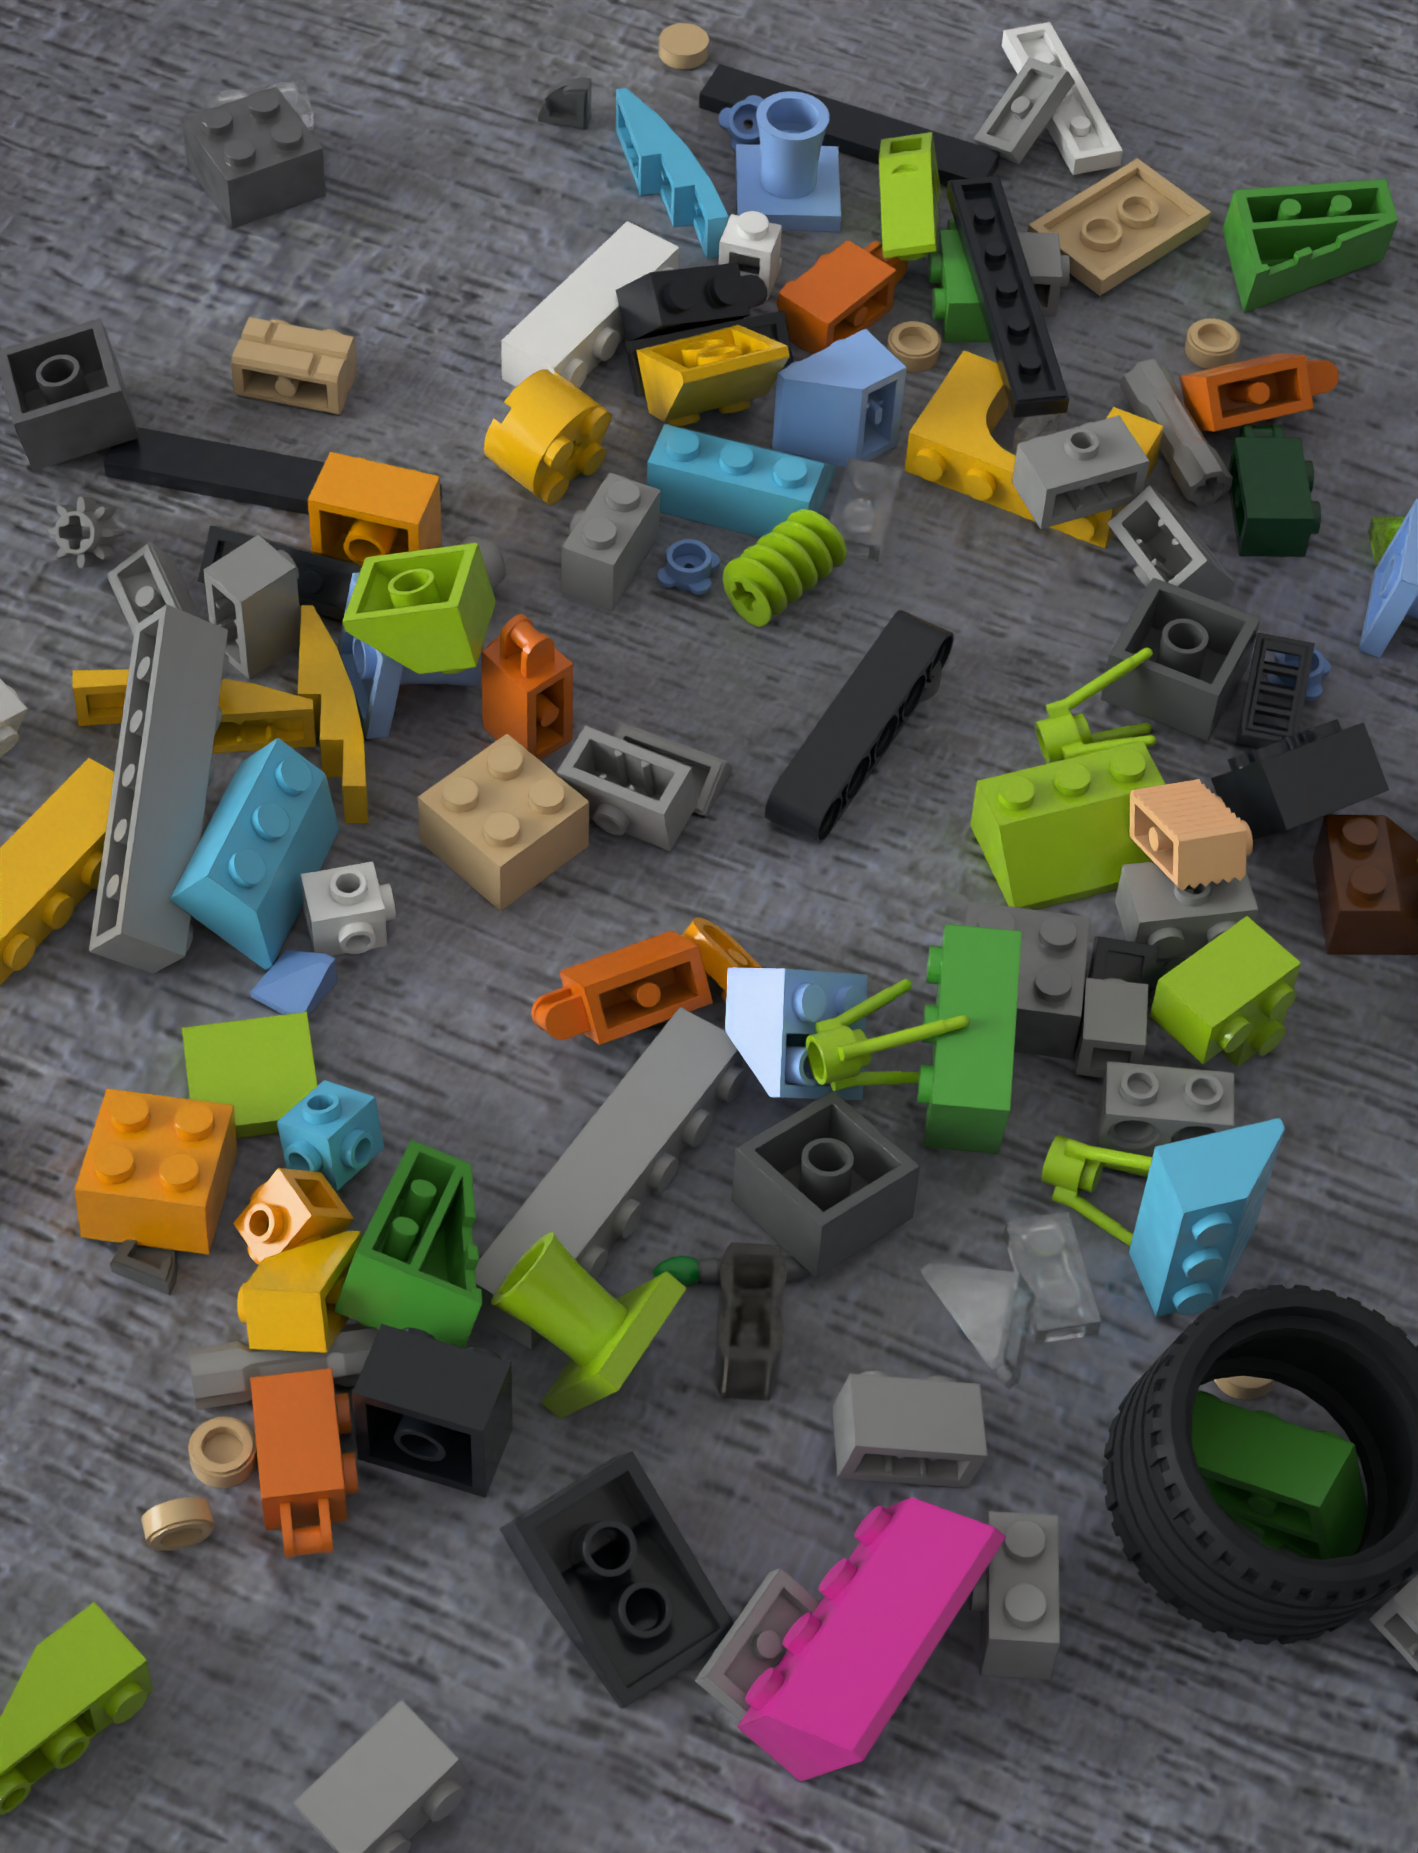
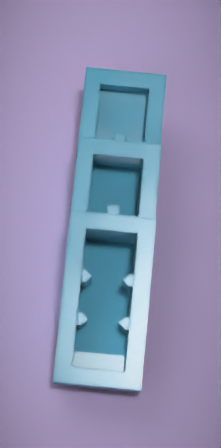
M627 88L616 89L615 129L640 196L660 193L672 226L679 227L693 224L706 259L718 258L720 239L728 223L729 216L711 179L688 146L656 112Z

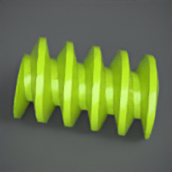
M807 509L794 511L785 522L777 524L769 534L763 535L755 545L745 549L738 558L732 559L726 565L723 572V584L731 605L749 624L756 627L766 626L772 619V615L781 614L786 609L787 603H794L799 600L803 591H809L814 588L818 579L828 577L833 571V567H840L845 562L847 549L844 538L838 529L819 513Z

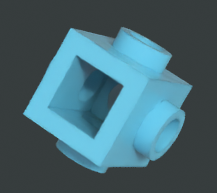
M326 1080L277 1121L286 1169L322 1172L336 1191L384 1149L375 1096Z

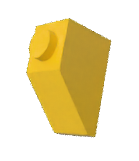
M348 1230L265 1257L249 1280L241 1285L237 1300L238 1317L242 1323L247 1324L250 1349L328 1352L349 1317L334 1312L355 1252L362 1240L361 1231Z

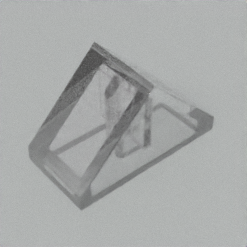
M929 1263L922 1268L920 1272L992 1372L1008 1389L1019 1383L1035 1291L1019 1272Z

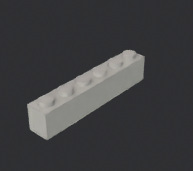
M167 604L135 625L89 952L152 974L185 957L193 939V926L190 924L191 915L169 899L208 826V818L204 813L207 788L215 772V763L211 757L214 735L219 728L222 718V710L218 706L221 681L226 675L229 664L228 655L225 654L228 629Z
M679 1007L479 1259L475 1269L476 1288L481 1289L482 1306L477 1316L478 1319L532 1350L542 1336L523 1322L491 1305V1300L498 1286L515 1263L536 1241L549 1232H554L575 1260L595 1280L598 1278L607 1262L608 1250L619 1236L627 1238L634 1231L644 1211L643 1204L652 1192L656 1190L661 1193L668 1187L677 1171L679 1157L689 1145L695 1148L704 1140L711 1127L713 1113L723 1101L731 1103L742 1089L747 1076V1071L742 1068L743 1057L725 1030Z

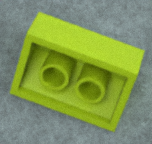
M1143 741L978 780L970 826L1008 906L1039 910L1117 890L1123 865L1153 862L1129 837L1130 793L1135 789L1166 784Z

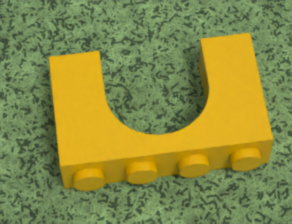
M965 350L962 352L909 431L904 471L1036 522L1012 484L1016 456L1003 449L991 436L995 426L1007 410L1009 402L996 362ZM1113 407L1107 418L1119 415L1149 460L1147 481L1157 464L1164 426ZM1127 505L1050 526V528L1106 549L1115 534L1107 523Z

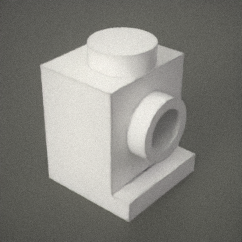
M756 211L744 212L740 216L731 214L719 243L718 265L738 263L760 268L759 275L740 271L741 276L756 275L760 277L767 287L766 300L769 299L782 266V258H780L782 225L769 223L768 218L764 214Z

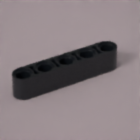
M903 610L897 611L777 780L766 804L765 818L817 843H822L835 827L926 694V682L930 683L933 680L934 676L931 675V672L939 660L943 669L953 646L954 634Z

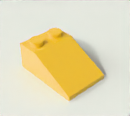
M741 325L636 350L649 414L663 422L667 421L668 425L677 426L697 422L700 420V412L719 408L720 413H733L750 408L751 399L767 396L777 379V372L783 369L790 357L787 345Z

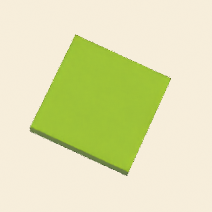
M307 1012L182 1027L190 1099L234 1105L236 1138L279 1133L277 1121L318 1086Z

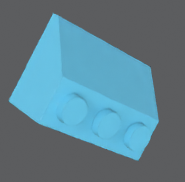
M664 424L647 462V485L661 490V513L761 538L763 535L769 534L777 524L785 522L794 511L807 509L820 513L836 473V464L682 426Z
M280 738L275 739L242 761L169 899L264 970H268L273 966L303 905L300 874L320 871L340 830L326 774Z
M1280 1118L1155 1147L1129 1254L1156 1317L1176 1312L1181 1315H1191L1203 1311L1213 1303H1217L1253 1236L1285 1130Z

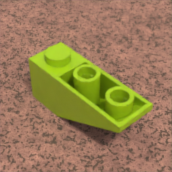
M933 133L881 139L879 178L883 257H899L902 261L917 260L925 257L928 252L937 251L941 185Z
M95 1602L36 1646L0 1717V1815L7 1814L18 1807L30 1793L32 1785L52 1769L66 1768L78 1760L88 1748L90 1740L111 1723L120 1724L133 1717L143 1707L148 1695L153 1691L147 1660Z

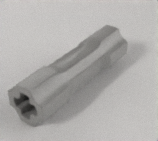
M1155 359L1138 362L1131 371L1123 375L1120 389L1137 416L1164 426L1160 450L1169 463L1170 473L1186 500L1194 502L1196 507L1214 504L1220 496L1230 491L1233 480L1231 474L1217 451L1208 444L1182 401L1180 390L1166 367L1159 365Z
M361 1323L345 1325L327 1353L250 1349L249 1344L240 1341L189 1348L188 1354L196 1410L250 1401L252 1399L250 1377L332 1368L334 1384L346 1387L355 1386L379 1330L364 1326Z

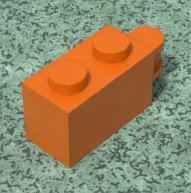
M846 240L830 254H823L807 272L798 279L787 282L777 297L776 305L778 312L784 311L790 341L813 355L829 347L837 340L845 339L865 328L871 327L893 309L895 285L903 278L908 267V261H902L899 257L884 258L882 243L879 241H873L862 249L853 242Z
M1276 353L1180 375L1186 408L1200 430L1213 432L1314 409L1312 396L1330 392L1335 388L1339 379L1337 367L1328 360L1306 359V354Z
M516 615L504 625L500 636L496 637L485 649L481 650L483 728L495 740H498L506 733L509 734L541 761L572 741L573 663L554 647V641L547 634L540 633L533 627V622L526 615Z
M671 930L559 971L563 988L537 998L531 1009V1017L536 1026L546 1031L555 1039L565 1040L583 1033L598 1045H602L672 1018L679 1007L691 1012L712 1004L713 1000L699 946Z
M332 1368L250 1377L265 1531L282 1529L285 1559L319 1553H334L331 1523L348 1521L345 1495L359 1493L355 1452L341 1454L339 1435L352 1433L348 1392L335 1394Z

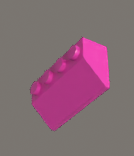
M913 1497L886 1509L882 1505L875 1507L863 1519L855 1531L854 1537L860 1543L848 1560L843 1558L837 1562L820 1583L818 1590L824 1597L812 1614L807 1612L802 1615L785 1635L782 1645L788 1651L776 1669L773 1667L767 1669L749 1689L745 1701L751 1707L737 1728L800 1782L864 1761L1005 1540L1006 1536L997 1528Z

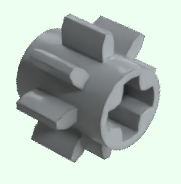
M94 496L78 497L77 509L72 505H58L56 509L61 517L58 519L55 527L48 529V534L55 536L60 546L56 556L58 558H68L77 554L79 568L94 567L96 562L95 555L102 560L114 559L116 555L111 547L117 537L124 535V530L117 528L112 518L116 508L114 506H102L95 510L96 502ZM82 527H90V538L83 537Z

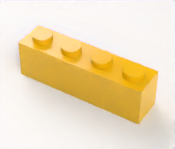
M90 758L0 847V985L14 971L23 969L33 957L35 949L54 929L58 930L68 922L74 908L92 889H98L114 771Z

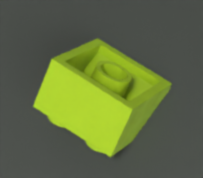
M470 543L365 557L342 621L345 631L417 674L434 672L456 674L468 668L477 667L496 604L479 544Z

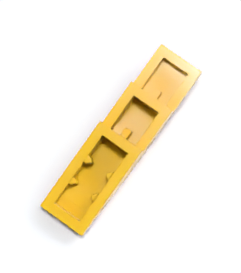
M301 605L298 696L313 700L315 732H320L322 771L326 774V777H342L345 824H369L364 736L354 690L338 648L314 606Z
M129 669L72 670L73 694L79 726L122 723ZM223 678L218 704L222 710V718L219 728L214 735L212 754L258 751L277 738H280L291 748L316 747L312 699L254 683Z

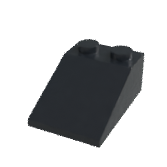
M633 1451L611 1458L499 1528L536 1592L620 1708L630 1705L716 1649L734 1624Z

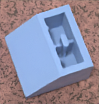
M866 328L845 339L835 341L829 347L801 361L791 363L785 369L777 372L772 449L836 464V466L856 468L897 447L907 367Z
M728 968L725 1032L770 1097L819 1099L833 1091L830 1083L821 1085L814 1078L807 1060L806 1039L809 1035L817 1033L815 1028L816 1022L835 1018L867 1000L868 975L782 968ZM866 1017L850 1025L849 1028L851 1030L861 1029L865 1034ZM853 1086L835 1091L844 1100H863V1086Z

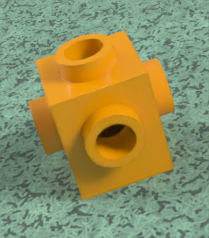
M278 1168L267 1182L253 1192L250 1203L233 1224L247 1243L248 1254L259 1265L265 1257L342 1233L352 1223L354 1218L322 1172Z

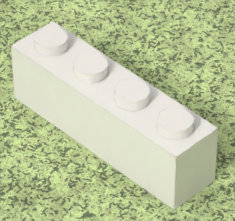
M627 221L501 340L502 380L517 387L533 373L547 369L553 374L557 372L580 388L587 375L602 360L607 361L615 353L618 344L626 338L616 290L649 272L679 269V247Z

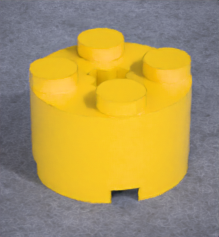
M547 369L539 370L527 377L510 393L504 403L512 409L502 424L493 418L484 441L486 457L536 497L542 499L548 505H553L565 494L569 482L580 473L589 476L602 464L606 456V449L601 444L607 427L611 422L612 415L603 406L557 372L553 374Z

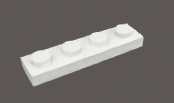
M1046 22L1004 30L1002 48L1017 74L1030 57L1068 70L1075 81L1046 124L1072 175L1119 167L1123 150L1052 24Z

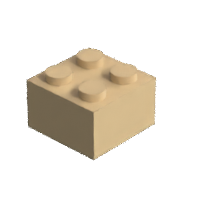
M507 733L418 796L420 843L499 911L504 910L589 847V801Z

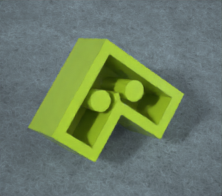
M1246 916L1158 979L1150 1017L1202 1064L1221 1052L1236 1067H1239L1256 1053L1261 1056L1268 1054L1283 1039L1286 1033V1028L1283 1026L1286 1014L1297 995L1294 986L1301 962L1252 919Z

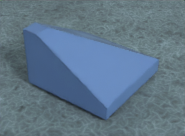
M286 950L251 990V998L283 1015L307 1012L309 1017L337 983L336 959L323 953Z

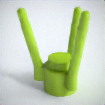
M1146 647L1130 658L1128 657L1065 699L1046 705L1049 718L1035 722V732L1047 764L1143 741L1146 747H1152L1156 744L1155 736H1140L1151 732L1152 726L1149 723L1128 725L1091 734L1083 713L1072 716L1070 710L1151 658L1153 655L1151 648Z
M903 979L835 1018L816 1022L815 1028L817 1033L809 1035L806 1039L807 1060L816 1081L821 1085L830 1083L834 1092L853 1086L918 1084V1071L861 1072L862 1067L870 1065L872 1053L965 1028L969 1025V1018L966 1015H960L867 1039L861 1029L851 1030L849 1028L850 1025L908 992L912 988V982L909 979Z
M1057 1134L1045 1159L1041 1181L1056 1186L1052 1201L1073 1208L1130 1247L1133 1233L1079 1196L1082 1190L1091 1193L1095 1191L1104 1167L1148 1177L1152 1157L1091 1146Z

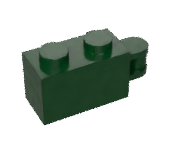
M1272 424L1271 426L1241 425L1239 437H1235L1228 467V471L1233 478L1229 494L1239 556L1305 557L1310 535L1318 534L1321 524L1319 501L1311 500L1314 484L1313 462L1304 459L1301 438H1284L1281 424Z

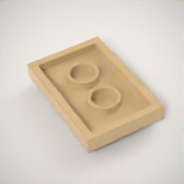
M1136 158L1028 224L1027 232L1059 233L1060 254L1069 255L1070 274L1101 296L1209 228L1212 212L1140 159Z

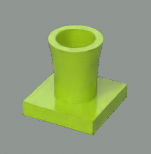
M549 1232L536 1241L507 1273L495 1291L491 1305L523 1322L570 1357V1360L541 1401L546 1408L562 1419L619 1391L687 1288L666 1271L615 1299L575 1260L554 1232Z

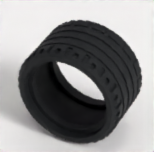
M1269 1285L1266 1289L1259 1290L1253 1288L1245 1290L1238 1298L1231 1295L1221 1300L1217 1305L1208 1308L1192 1324L1190 1323L1132 1386L1118 1407L1120 1412L1112 1420L1109 1429V1440L1105 1444L1104 1458L1108 1460V1464L1103 1469V1483L1106 1485L1108 1493L1105 1496L1107 1510L1112 1511L1114 1519L1111 1525L1115 1535L1120 1536L1124 1545L1122 1550L1128 1561L1133 1560L1135 1566L1139 1569L1137 1574L1145 1584L1149 1582L1157 1591L1156 1595L1165 1604L1170 1602L1178 1609V1614L1190 1621L1193 1618L1202 1623V1628L1210 1632H1224L1230 1639L1237 1641L1248 1639L1252 1640L1254 1644L1268 1645L1273 1640H1278L1281 1645L1292 1644L1298 1640L1308 1641L1320 1637L1326 1631L1332 1632L1351 1621L1418 1570V1345L1415 1346L1402 1329L1398 1326L1394 1327L1385 1320L1384 1315L1373 1309L1371 1311L1363 1307L1361 1302L1353 1298L1347 1297L1345 1299L1339 1297L1334 1291L1323 1288L1320 1291H1316L1304 1285H1295L1293 1288L1287 1289L1283 1285ZM1236 1376L1271 1379L1299 1390L1322 1406L1345 1431L1350 1442L1355 1444L1356 1453L1360 1459L1367 1485L1368 1516L1361 1543L1353 1556L1326 1560L1291 1556L1263 1545L1235 1525L1214 1501L1199 1473L1192 1445V1410L1199 1386L1214 1379Z

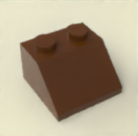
M1327 814L1324 816L1313 855V866L1327 954L1418 955V841L1385 815Z

